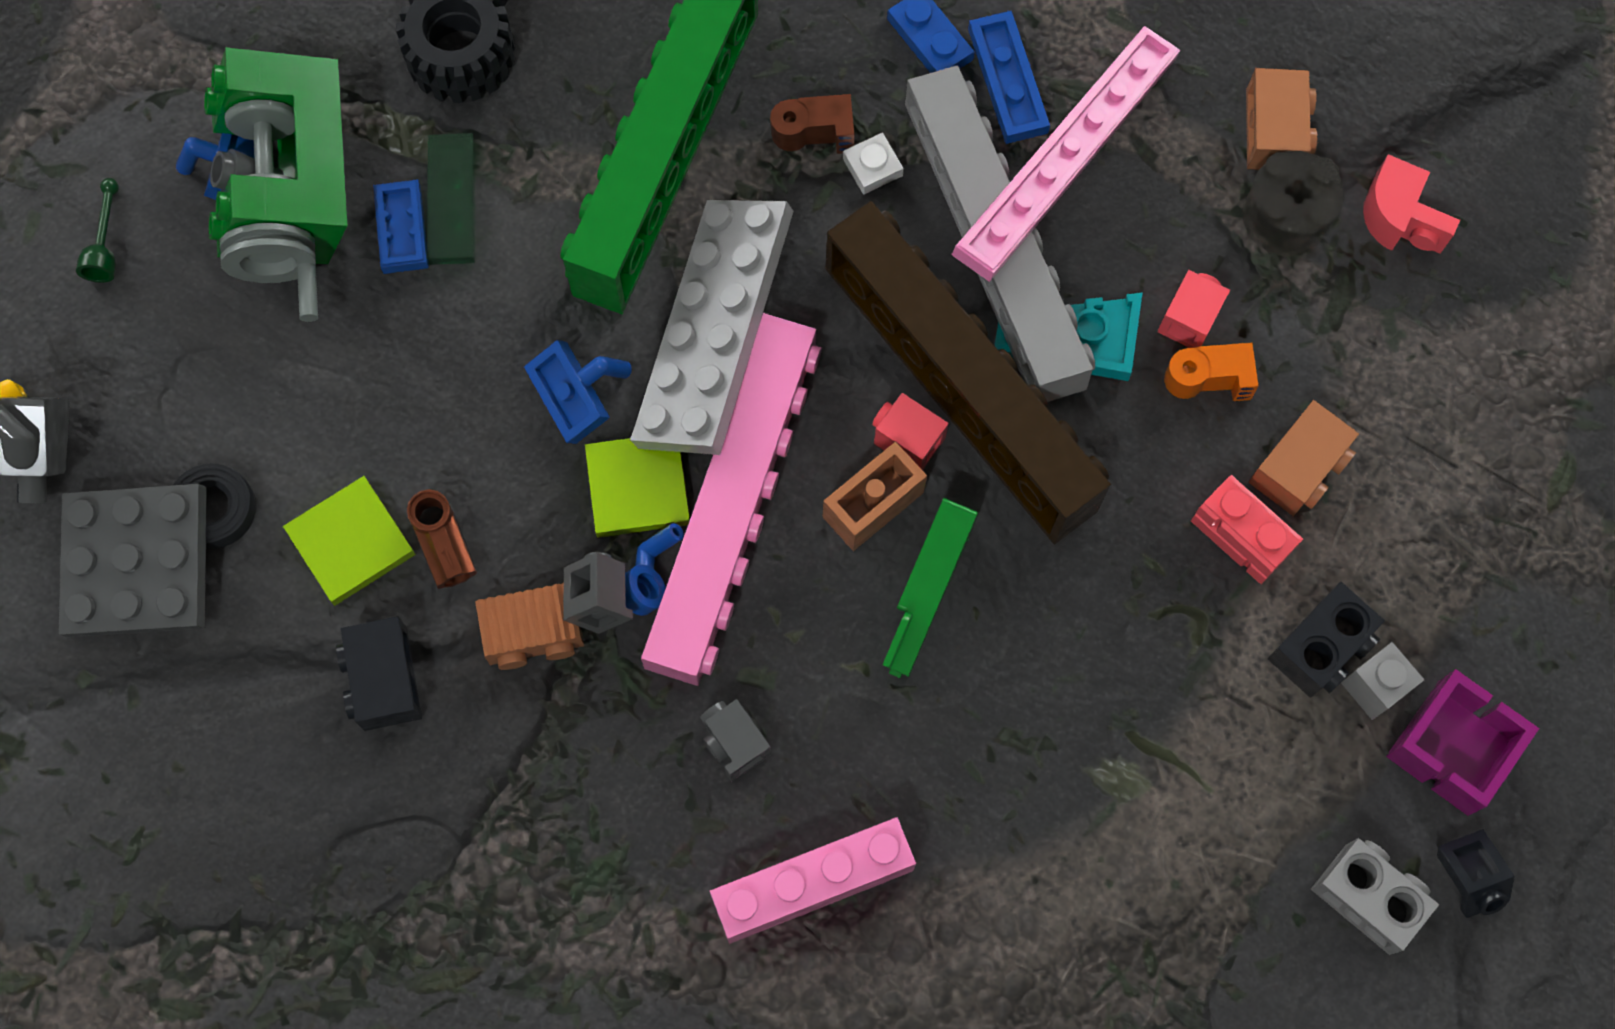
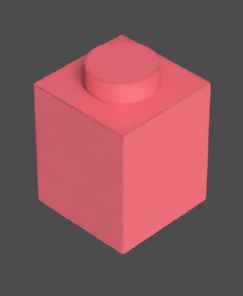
M1188 270L1157 332L1189 348L1202 346L1230 289L1223 287L1211 275L1197 274Z
M901 393L893 405L886 402L874 418L872 423L876 427L874 444L885 450L896 441L923 470L945 440L949 423L904 393Z

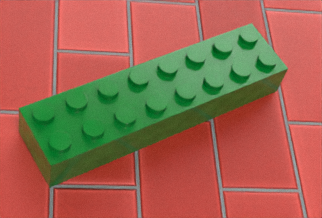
M684 0L683 3L677 2L674 5L668 23L670 31L665 41L658 40L651 57V65L653 67L648 78L642 77L636 86L633 97L635 106L630 116L624 115L619 122L615 136L617 142L612 155L606 154L600 163L597 174L599 183L594 194L588 193L583 199L579 211L581 222L575 234L570 232L563 242L560 258L563 259L566 270L565 277L568 278L573 297L623 315L758 17V0Z

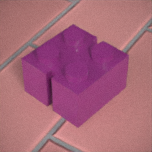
M1455 669L1437 682L1386 757L1421 783L1431 778L1436 782L1431 790L1469 816L1488 806L1540 728L1503 702L1484 712L1480 718L1477 717L1473 712L1488 704L1493 695Z

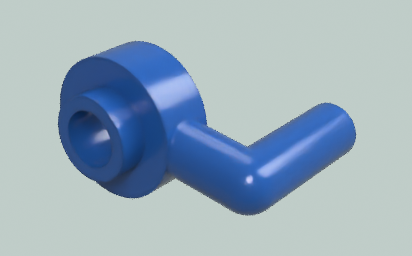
M670 524L640 544L637 548L635 567L625 572L626 608L633 610V613L636 615H648L660 606L666 586L661 576L654 570L655 557L684 538L683 530L678 524Z

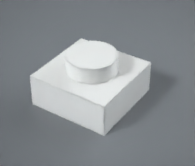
M883 132L843 151V160L863 195L903 176L904 168Z

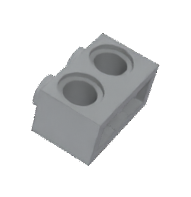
M1357 838L1344 846L1312 886L1311 890L1387 954L1391 955L1404 951L1439 904L1428 896L1431 891L1425 883L1412 874L1405 873L1403 875L1388 863L1390 856L1385 850L1372 841L1366 840L1363 842ZM1350 864L1358 865L1364 870L1367 877L1364 889L1353 886L1349 881L1347 871ZM1390 897H1395L1404 904L1406 918L1403 923L1394 920L1389 914L1388 901Z

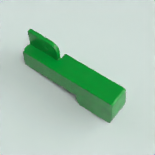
M943 498L897 606V610L905 614L882 664L890 669L889 674L900 679L902 674L910 677L947 587L978 518L977 511Z

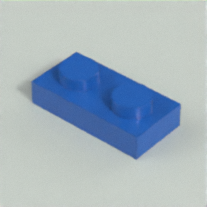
M903 0L887 10V20L930 73L957 65L960 69L973 61L975 51L933 0Z

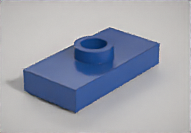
M419 180L373 185L380 266L383 274L429 268L422 192Z

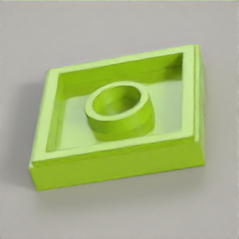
M631 438L585 444L597 538L664 529L672 523L679 526L689 524L690 519L680 452L638 449L630 441Z
M365 476L283 526L334 606L416 555Z

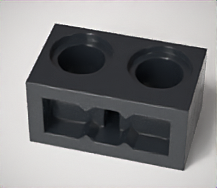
M1340 581L1267 659L1310 698L1322 688L1330 694L1349 674L1343 667L1344 664L1353 655L1361 660L1380 641V638L1374 632L1385 620ZM1336 617H1342L1351 622L1354 628V636L1344 635L1337 629ZM1305 650H1311L1320 655L1323 660V670L1313 669L1306 663L1304 659Z

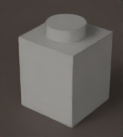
M1391 642L1344 679L1341 684L1373 720L1422 683L1424 678L1395 644Z

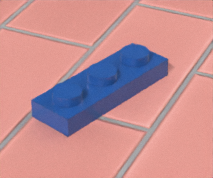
M1012 11L970 20L968 31L1005 143L1008 144L1048 134L1050 123Z

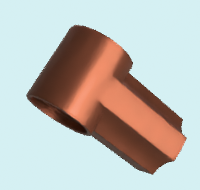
M430 489L413 495L407 507L408 519L414 528L437 588L453 587L466 582L469 578L476 575L477 571L448 500L440 492ZM429 507H438L443 510V516L437 523L425 525L419 522L420 515L424 510Z

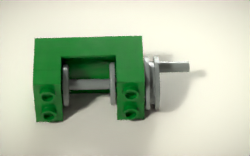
M226 47L220 65L213 64L211 87H206L204 112L205 115H212L213 133L232 134L244 139L254 140L255 174H230L225 191L217 192L216 212H210L209 239L217 240V257L221 259V269L229 276L256 283H280L298 279L299 319L305 322L318 320L316 264H329L347 228L338 59ZM272 140H277L278 168L283 170L284 175L274 173Z

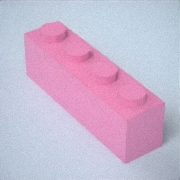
M898 817L710 890L728 942L731 944L913 872L916 862Z

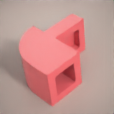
M1389 154L1377 171L1364 201L1363 214L1369 232L1381 245L1391 251L1402 237L1409 240L1418 249L1435 251L1441 254L1454 236L1460 220L1419 203V197L1430 172Z

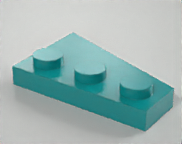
M1143 293L1127 294L1125 299L1103 301L1102 297L1085 299L1083 304L1071 305L1077 319L1078 328L1076 332L1082 344L1087 343L1094 356L1095 370L1092 371L1091 375L1129 381L1132 374ZM998 322L994 346L997 350L1004 349L1014 359Z

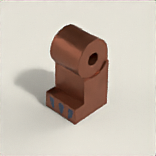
M851 94L788 99L779 102L771 111L770 124L773 142L784 151L800 150L808 144L836 143L837 154H842L844 150L854 146Z

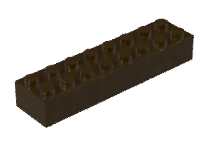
M872 201L868 202L827 231L826 271L1055 545L1098 512L1111 486V483L1108 481L1109 474L1106 468L1096 457H1088L1077 444L1078 437L1067 422L1064 420L1058 422L1047 409L1048 403L1043 393L1033 384L1028 386L1018 375V367L1011 355L1004 349L997 350L987 338L988 332L982 321L975 314L968 315L958 304V295L950 283L945 279L939 281L929 269L928 259L922 250L916 245L909 246L900 235L901 230L894 217L888 211L881 212Z

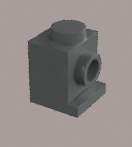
M593 552L585 555L583 559L564 567L563 620L598 634L632 620L633 610L626 608L625 563L613 559L607 553Z
M737 699L729 705L721 701L710 707L700 716V719L706 726V731L709 733L708 736L703 738V741L718 763L727 759L729 764L724 768L725 774L731 783L771 756L770 745Z

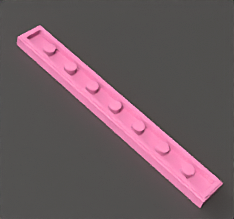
M1144 26L959 241L953 250L952 256L990 282L1172 65L1180 50Z

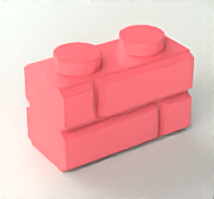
M1230 475L1199 507L1191 520L1195 526L1240 566L1245 565L1247 567L1246 572L1260 584L1285 561L1303 540L1299 534L1233 475Z

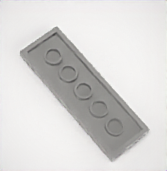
M707 200L630 439L638 449L720 455L794 212L787 201Z

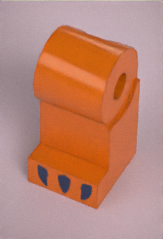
M1239 343L1200 346L1179 350L1171 358L1165 373L1164 382L1167 390L1172 395L1182 399L1195 397L1202 391L1231 390L1233 401L1251 400L1258 388L1253 344Z

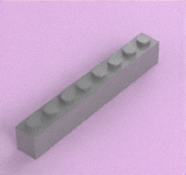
M957 65L908 79L905 106L963 238L1010 183V173L1004 154H997L992 143L993 132L986 116L981 117L978 112L974 86L970 80H964ZM1034 228L990 282L979 274L978 276L1024 382L1028 386L1030 384L1035 385L1043 393L1047 402L1087 390L1092 371L1095 370V360L1087 343L1082 344L1076 332L1078 325L1075 312L1070 304L1064 305L1059 294L1060 282L1058 274L1052 265L1047 266L1042 255L1043 244L1038 230Z

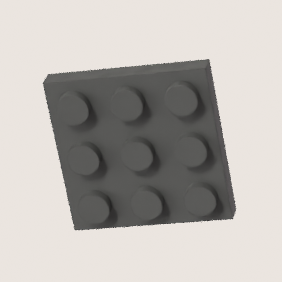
M186 484L62 493L59 635L77 637L205 628V486Z

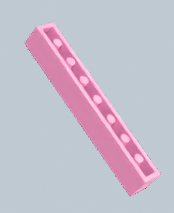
M765 313L762 315L720 455L712 456L641 657L643 667L646 670L699 686L703 673L707 675L712 674L719 653V648L713 646L718 629L726 631L730 623L734 603L728 602L733 585L741 587L745 579L749 559L743 558L748 541L756 543L764 522V516L758 514L763 498L771 500L779 477V473L774 472L773 469L778 455L786 457L793 437V430L787 429L792 414L800 416L808 389L803 388L802 384L807 372L815 373L820 360L822 347L816 346L815 328Z

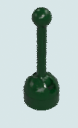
M106 178L100 184L103 200L95 244L82 249L77 260V275L91 282L105 283L114 279L115 256L105 247L112 198L119 190V185L113 178Z

